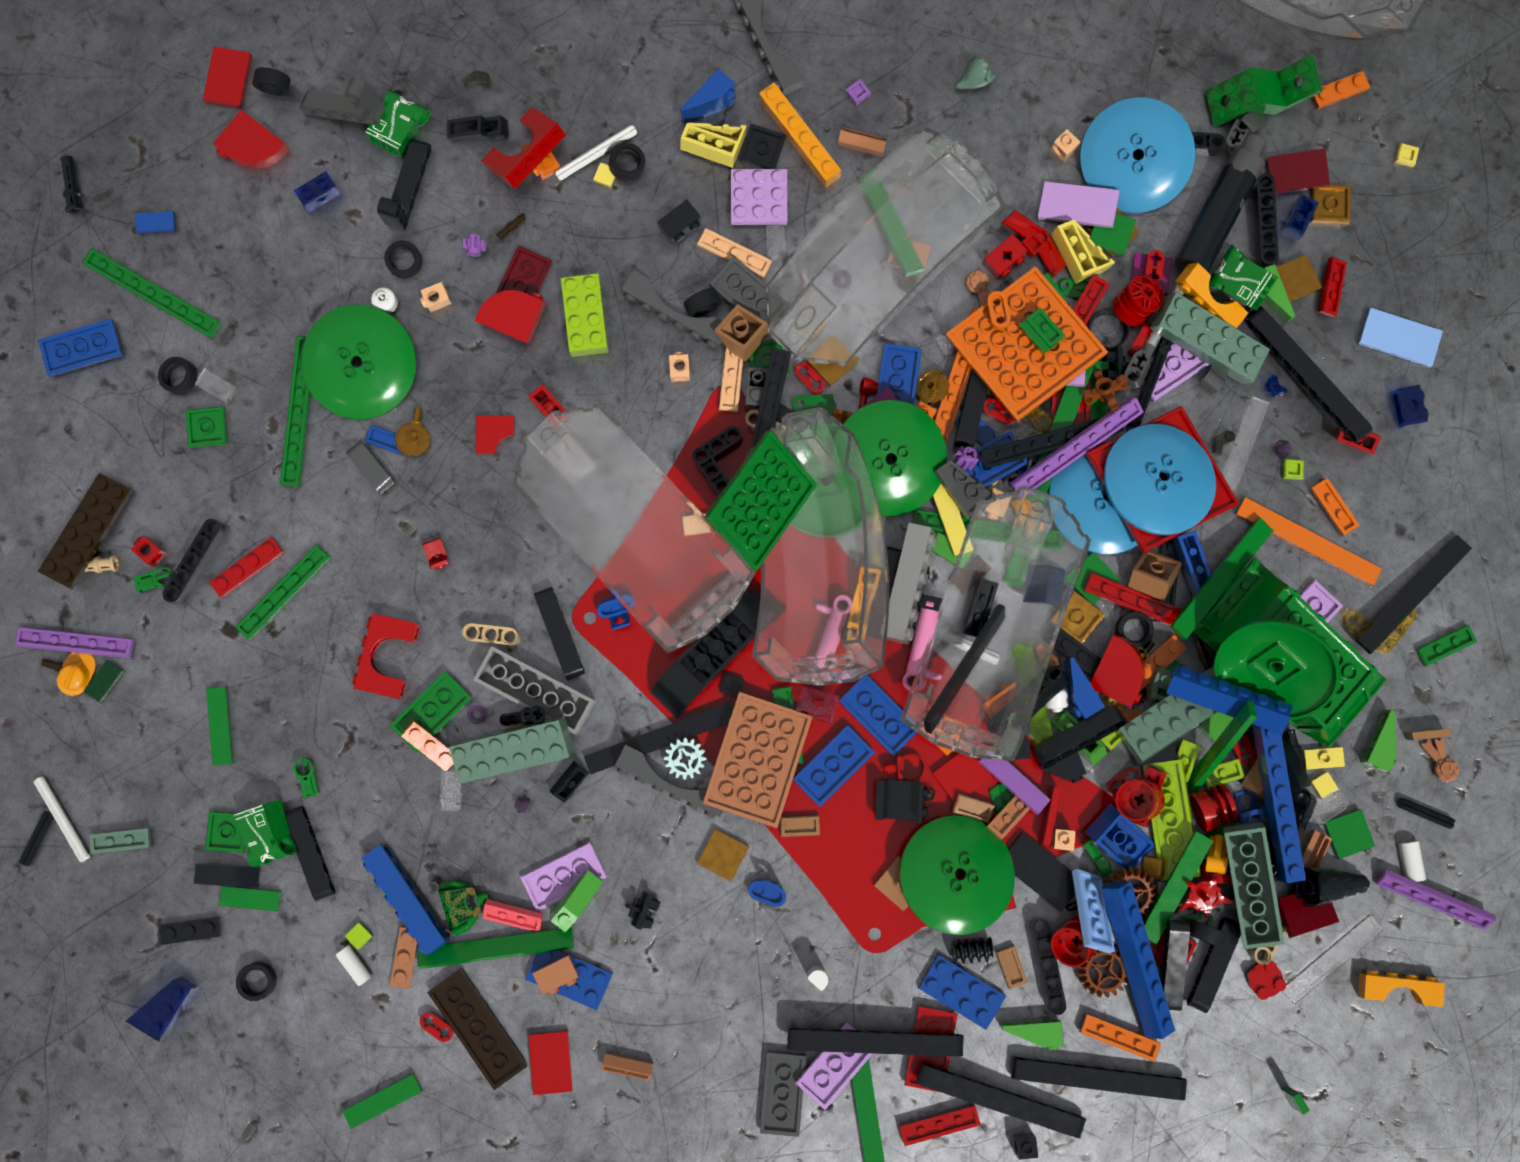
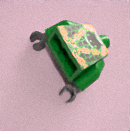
M457 880L442 881L441 883L431 882L429 885L435 884L437 889L430 893H439L449 927L444 931L450 933V940L454 936L469 931L476 923L478 915L481 914L480 905L485 904L486 900L489 899L487 893L476 894L474 887L469 888L467 883Z

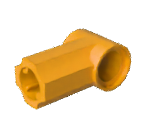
M1216 834L1210 836L1213 843L1208 850L1205 871L1226 874L1228 857H1226L1225 839L1223 835Z

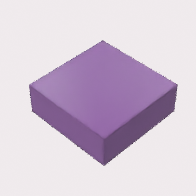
M858 79L845 89L846 94L856 106L871 95L870 90L861 79Z

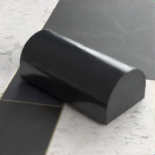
M573 761L549 792L565 803L589 772L579 763Z

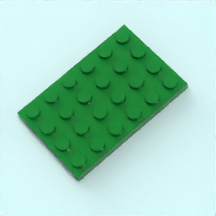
M771 430L766 431L703 518L751 571H757L817 484Z

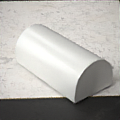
M1419 840L1397 843L1404 877L1415 882L1426 880Z
M350 945L336 954V957L357 986L363 985L372 977Z
M813 966L806 973L807 979L819 990L823 991L828 984V977L824 968Z

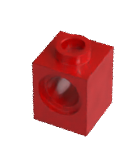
M144 535L135 540L134 546L131 549L147 565L153 567L167 553L150 537ZM150 545V552L145 554V547Z

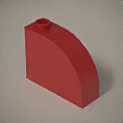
M243 110L239 111L213 143L217 149L216 153L223 159L227 157L237 165L249 169L269 167L281 160L290 150L282 140Z
M517 290L502 291L492 295L482 304L475 321L531 344L547 301L542 299L543 295L532 292L531 295Z
M1115 633L1090 682L1094 690L1130 708L1134 704L1138 705L1143 695L1140 691L1146 674L1145 663L1138 648L1125 637Z

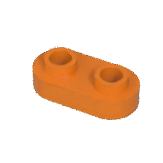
M994 291L987 299L990 321L995 329L1003 330L1010 323L1007 298L1004 293ZM993 301H999L1000 304L995 305ZM1001 318L1004 322L998 323L997 319Z

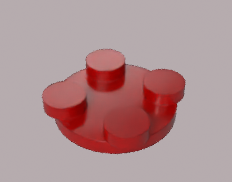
M1273 961L1263 965L1258 963L1247 973L1251 990L1261 1000H1266L1268 997L1275 996L1279 991L1286 989L1287 984L1283 980V975L1277 964Z

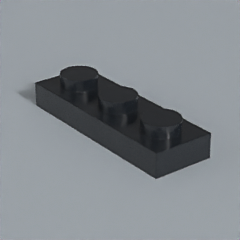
M979 577L962 633L974 637L978 636L988 620L999 583Z
M1057 625L1053 627L1044 640L1045 643L1065 658L1074 657L1080 668L1090 676L1099 666L1101 658Z
M220 916L159 925L161 945L222 936Z

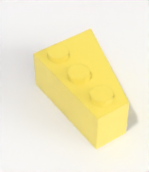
M687 123L680 138V150L733 168L746 136L747 125L730 127L728 124L711 126V124Z
M1074 219L1057 226L1051 233L1075 284L1091 278L1093 275L1107 271L1115 263L1102 252L1103 249L1099 245L1096 246L1087 232Z

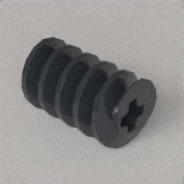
M991 937L987 938L986 943L984 938H980L978 943L976 938H972L971 944L967 938L964 939L963 944L960 939L956 940L955 945L953 941L951 943L952 957L955 964L958 963L960 958L963 964H965L966 958H969L971 964H973L974 958H977L978 963H981L982 957L985 958L986 963L989 962L990 957L993 958Z

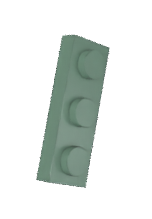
M150 828L89 835L91 854L152 847Z

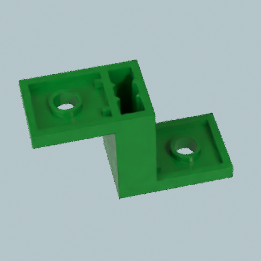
M1309 55L1279 71L1251 67L1206 90L1205 93L1213 125L1218 127L1247 112L1278 114L1321 93L1322 88L1314 56ZM1301 76L1302 79H1303V82H1302V84L1298 87V86H1297V80H1298V78ZM1228 96L1229 103L1225 106L1224 100Z

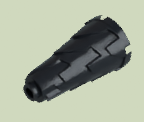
M1304 867L1306 880L1294 882L1297 899H1302L1304 903L1301 904L1306 907L1323 906L1332 901L1354 897L1357 894L1366 892L1370 886L1368 878L1363 874L1314 867Z

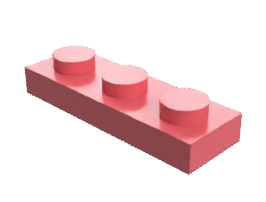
M487 899L484 905L483 919L533 932H540L543 913Z

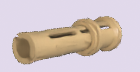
M111 555V557L105 558L96 556L90 561L84 572L94 571L95 573H102L109 570L118 572L120 566L118 556Z

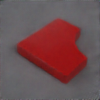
M476 416L477 455L496 454L497 447L502 440L515 436V416Z

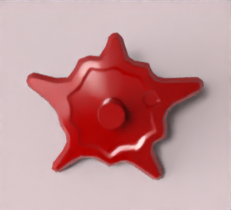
M1217 875L1208 881L1202 880L1199 883L1186 881L1190 892L1179 909L1182 911L1192 907L1195 912H1202L1204 917L1208 918L1210 910L1215 909L1218 904H1233L1234 901L1221 894V887L1217 885L1220 875Z

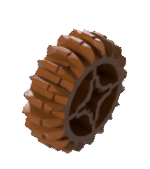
M1128 866L1127 871L1124 867H1121V873L1114 870L1113 872L1116 876L1108 875V879L1111 882H1130L1129 879H1137L1143 882V885L1139 886L1137 884L1132 886L1136 899L1143 895V898L1138 902L1140 912L1146 915L1144 909L1151 910L1152 907L1149 903H1155V899L1152 897L1157 895L1156 891L1153 890L1156 888V885L1151 883L1152 877H1147V872H1141L1139 867H1136L1134 871L1132 866Z
M1115 946V952L1112 953L1097 950L1084 965L1078 967L1082 971H1078L1077 975L1084 976L1079 982L1081 984L1086 983L1084 989H1090V994L1092 995L1097 992V996L1101 998L1104 992L1105 997L1109 998L1110 991L1116 996L1117 988L1120 991L1124 990L1120 986L1122 983L1128 985V982L1124 980L1127 975L1120 952L1117 953L1118 948ZM1100 955H1108L1101 963L1093 962ZM1113 959L1118 964V975L1112 970ZM1096 966L1105 968L1111 975L1107 973L1102 975V972ZM1089 967H1092L1096 972L1094 983L1089 976ZM1108 978L1115 980L1110 985L1100 986Z

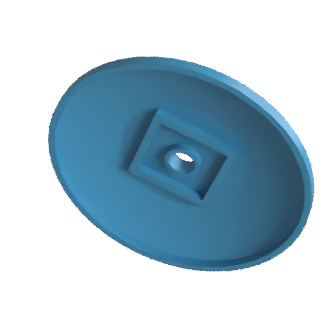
M1145 97L1124 99L1104 109L1087 129L1080 152L1081 170L1087 186L1120 190L1117 208L1127 213L1148 212L1169 203L1187 184L1195 162L1194 138L1185 119L1170 105ZM1137 149L1143 151L1144 156L1141 160L1133 158V152Z
M1147 424L1133 428L1114 443L1105 461L1104 484L1113 507L1129 524L1144 532L1155 535H1175L1185 532L1197 525L1207 515L1213 504L1216 492V477L1211 460L1194 438L1175 427L1163 424ZM1160 472L1167 475V481H1163L1160 478Z
M1101 442L1096 447L1101 446L1107 442ZM1084 454L1053 476L1048 501L1050 512L1057 528L1071 543L1095 554H1118L1138 546L1111 501H1106L1103 498V493L1106 489L1086 454Z

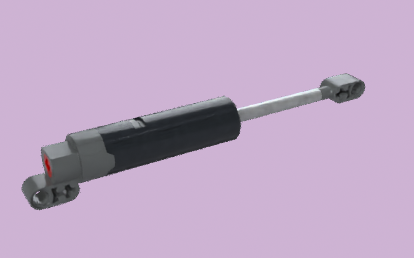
M1243 116L1236 119L1227 136V152L1230 156L1175 259L1177 267L1181 270H1184L1188 264L1199 263L1209 273L1265 166L1262 157L1266 151V140L1252 134L1249 127L1241 120ZM1242 126L1247 127L1246 129H1240ZM1176 284L1172 293L1177 292L1183 296L1184 292H1182L1179 289V285ZM1153 330L1143 349L1133 355L1124 375L1128 380L1127 383L1130 389L1139 388L1151 368V356L1162 337ZM1132 375L1138 376L1134 381L1129 380Z

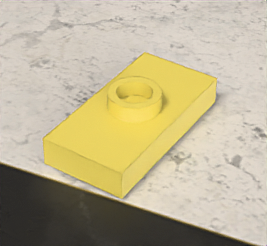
M1343 747L1302 750L1306 770L1345 767Z

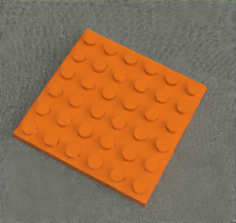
M1036 266L1002 291L1007 298L1010 313V323L1007 328L998 330L992 326L986 303L945 335L1016 422L1020 421L1108 353ZM993 301L995 305L1000 304L999 301ZM1040 307L1065 334V338L1044 355L1018 327L1020 323L1024 322L1026 318ZM1001 318L997 319L998 323L1004 322Z

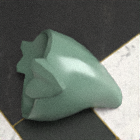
M975 56L969 61L962 78L955 86L960 90L981 88L991 83L996 75L992 74L990 69H987L989 64L984 62L983 58L978 59Z

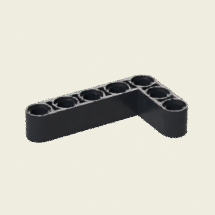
M411 139L392 198L381 197L378 202L377 213L385 225L401 230L407 228L430 157L431 144Z
M736 426L728 427L693 452V459L697 468L717 497L722 493L718 491V488L721 485L727 486L730 481L716 461L738 448L743 442L741 430ZM731 434L739 435L736 440L729 439ZM717 444L723 446L719 451L713 450V447ZM700 455L707 456L705 461H698L697 458ZM710 470L717 471L715 476H708Z

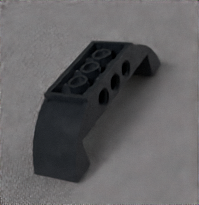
M757 582L729 606L673 663L653 686L650 693L678 719L700 693L785 608Z

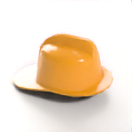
M79 653L68 655L57 677V684L61 692L70 696L79 695L84 692L96 667L95 659L92 655Z

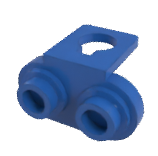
M629 594L618 595L599 602L596 608L597 614L601 618H609L612 630H617L631 625L628 612L634 608L635 603L633 597ZM617 618L625 619L623 623H615L618 620Z
M1247 790L1234 793L1238 808L1239 824L1251 822L1250 818L1252 815L1257 816L1258 819L1268 817L1266 805L1258 807L1253 794ZM1242 795L1250 796L1251 803L1249 804V809H1246L1241 804L1240 798Z
M762 878L761 881L756 880L749 885L748 893L754 900L773 907L782 906L786 901V893L780 888V884Z

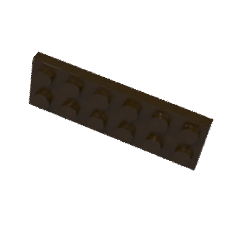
M98 473L37 572L73 590L134 491Z
M461 968L427 992L493 1090H496L527 1067V1064Z

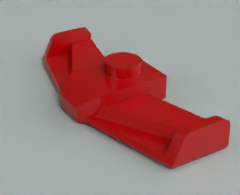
M1014 210L1001 222L1002 225L1007 226L1024 238L1021 244L1028 250L1027 254L1031 258L1037 253L1039 254L1052 278L1066 266L1050 238V234L1044 228H1041L1017 210Z

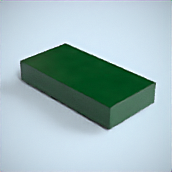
M106 660L84 692L101 703L124 671L110 660Z

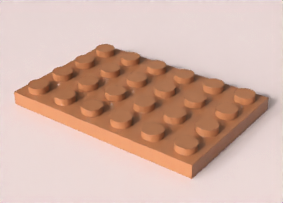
M738 692L702 804L777 828L813 716Z

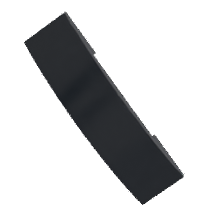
M1251 727L1247 731L1254 739L1253 728ZM1282 737L1287 770L1290 772L1288 774L1289 782L1297 792H1300L1309 784L1308 776L1297 753Z

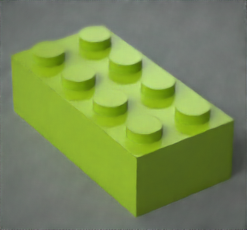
M599 274L561 278L571 357L609 353Z

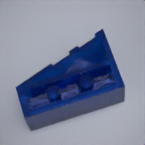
M183 977L173 979L125 1022L156 1041H162L168 1037L198 986Z

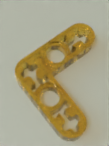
M1415 609L1408 615L1410 618L1404 619L1399 624V633L1397 635L1391 633L1388 636L1391 639L1385 643L1387 648L1381 649L1380 644L1375 650L1376 652L1388 653L1394 648L1416 619ZM1357 612L1345 614L1342 621L1343 625L1357 637L1363 633L1366 627L1372 624ZM1349 617H1355L1354 621L1357 624H1350L1351 620L1349 619Z

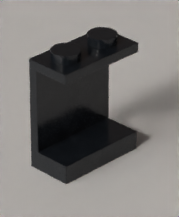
M878 779L875 820L887 818L913 820L922 823L924 818L928 816V807L925 806V799H928L929 787H926V782Z

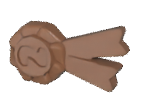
M979 270L969 273L965 281L966 287L970 292L977 294L979 307H982L987 303L988 296L991 294L987 289L989 279L986 273Z
M1443 738L1440 740L1434 739V746L1430 740L1420 744L1423 750L1436 763L1434 773L1439 780L1451 782L1458 777L1460 770L1456 761L1447 758Z

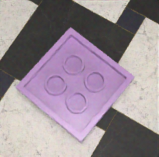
M731 169V225H787V169Z

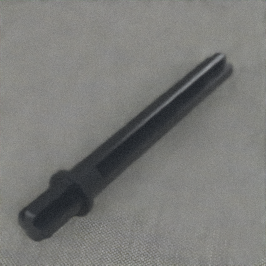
M1162 337L1160 344H1157L1156 355L1138 399L1144 413L1129 423V426L1133 428L1140 426L1168 352L1172 350L1170 348L1172 342Z

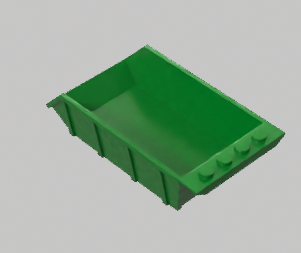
M1254 557L1193 631L1216 653L1220 644L1229 633L1246 623L1258 620L1279 619L1303 625L1320 635L1333 649L1339 662L1340 678L1337 691L1331 701L1318 712L1304 718L1289 720L1288 722L1298 732L1330 748L1387 679L1378 673V669L1368 663L1353 648L1349 641L1343 639L1325 621L1326 618L1314 611L1300 597L1301 594L1278 579ZM1273 663V664H1272L1274 667H1282V666H1283V665L1280 664V663Z

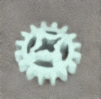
M684 737L683 741L676 738L677 743L670 742L672 748H666L665 750L669 754L664 756V760H669L665 767H671L669 773L676 772V778L680 775H683L684 780H686L687 775L694 778L693 773L700 774L698 768L705 767L701 763V761L706 760L705 756H701L705 750H699L701 743L699 742L695 745L694 738L690 742L687 741V737ZM684 746H690L695 750L690 751L685 749ZM678 749L677 756L672 759L673 752ZM682 751L686 756H690L688 758L689 766H687L684 760H680L682 759ZM698 758L697 764L692 767L693 760ZM682 766L685 768L686 771L680 770L676 767Z

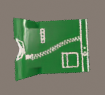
M388 89L384 98L385 109L379 124H370L365 133L370 143L403 159L411 139L415 138L419 128L428 121L431 110L418 103L406 101L402 95Z
M1231 244L1223 257L1221 266L1211 275L1209 287L1224 291L1250 308L1258 310L1279 277L1247 259L1240 250Z
M281 799L234 815L244 846L248 849L247 859L250 866L259 867L270 863L273 859H283L295 854L296 845L292 838L289 837L290 831Z

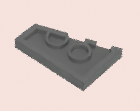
M952 460L934 471L966 519L998 498L995 493H991L984 488L985 486L982 483L975 481L969 476V473L962 470Z

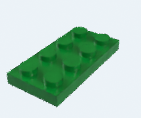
M444 671L389 726L401 737L404 730L415 720L435 736L473 698L447 671ZM401 737L416 753L419 752L417 748Z

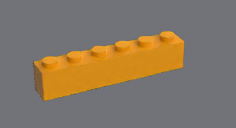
M772 83L759 93V102L783 134L786 135V138L825 189L841 177V169L777 85Z

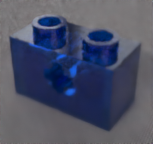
M327 171L294 190L309 213L341 194Z
M1301 194L1294 202L1280 234L1297 242L1304 235L1319 202Z
M1420 385L1398 388L1391 392L1399 429L1419 426L1428 422L1429 413L1424 405L1423 400L1425 396Z

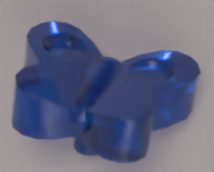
M1277 375L1269 377L1268 382L1265 384L1273 397L1282 396L1287 393L1286 387L1279 385Z

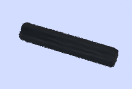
M1401 798L1399 800L1398 807L1448 829L1454 827L1455 819L1408 799Z
M43 812L19 859L21 865L29 866L54 818L51 812Z

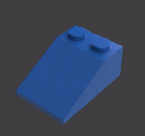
M718 68L680 108L681 122L687 124L723 111L727 106H732L736 100L735 82Z
M1071 657L1063 661L1064 671L1069 677V682L1066 685L1069 691V712L1074 718L1083 720L1103 709L1105 705L1075 658Z
M1111 804L1103 810L1084 832L1119 865L1124 867L1126 871L1128 866H1132L1134 870L1144 859V856L1155 846L1139 828L1123 817L1118 809Z

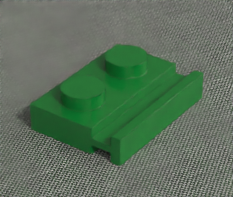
M1041 307L1018 326L1043 355L1065 338V334Z

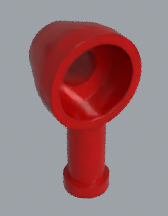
M862 377L859 408L867 403L868 396L876 395L878 390V383L867 377Z

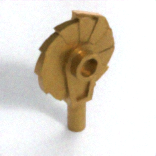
M928 370L917 380L916 395L919 397V402L930 406L931 404L938 403L940 400L942 401L946 394L948 395L950 384L947 380L948 378L942 374L941 370Z
M415 407L411 423L401 425L395 434L398 451L408 457H411V455L420 456V454L427 451L431 443L429 442L430 434H428L425 427H422V421H420L422 408Z

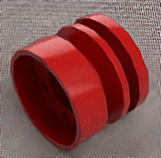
M1137 276L1115 296L1113 300L1115 314L1127 325L1140 326L1162 307L1164 303L1163 290L1152 278Z
M1134 779L1126 781L1119 787L1115 802L1118 811L1123 817L1132 821L1153 819L1161 813L1165 797L1160 786L1152 780ZM1143 796V799L1146 800V802L1142 803L1140 797Z
M1224 783L1217 784L1216 788L1214 786L1209 787V795L1205 790L1190 794L1192 811L1197 823L1204 832L1218 829L1219 821L1224 826L1228 825L1229 822L1235 823L1238 821L1235 801Z
M1079 916L1070 918L1052 936L1051 948L1053 954L1062 964L1068 967L1084 965L1097 951L1084 947Z

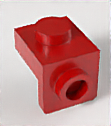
M441 537L422 543L430 569H441L449 563V556Z

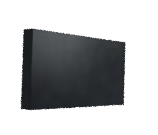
M1022 832L1009 849L1014 864L1015 876L1058 911L1062 912L1075 895L1072 871Z

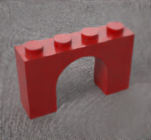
M533 107L519 120L526 130L533 135L530 145L521 153L513 156H507L493 147L481 160L493 175L514 189L526 179L566 136L557 122Z
M372 613V616L367 620L366 628H368L367 636H364L362 640V647L364 648L362 655L360 654L357 660L359 668L358 672L353 676V689L402 700L407 681L381 674L375 666L374 653L382 642L389 639L417 643L421 625Z

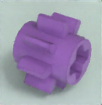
M469 234L467 240L463 239L462 248L464 251H467L468 256L478 257L481 256V251H486V242L482 240L480 235Z
M961 446L953 456L956 458L955 464L960 466L962 470L967 468L972 470L979 461L976 458L977 452L970 446L965 449Z

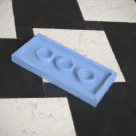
M1369 308L1358 344L1417 364L1432 367L1443 331Z
M1075 869L1072 871L1084 947L1106 953L1115 952L1109 914L1101 888L1104 887L1103 878L1099 875Z

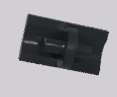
M1122 347L1107 350V355L1101 358L1102 362H1109V369H1104L1102 372L1103 377L1114 381L1117 377L1125 374L1130 362H1126Z
M643 891L640 899L634 898L632 904L626 903L625 907L630 909L628 916L633 918L631 925L639 930L642 928L651 929L654 919L646 915L649 909L657 911L660 901L648 892Z

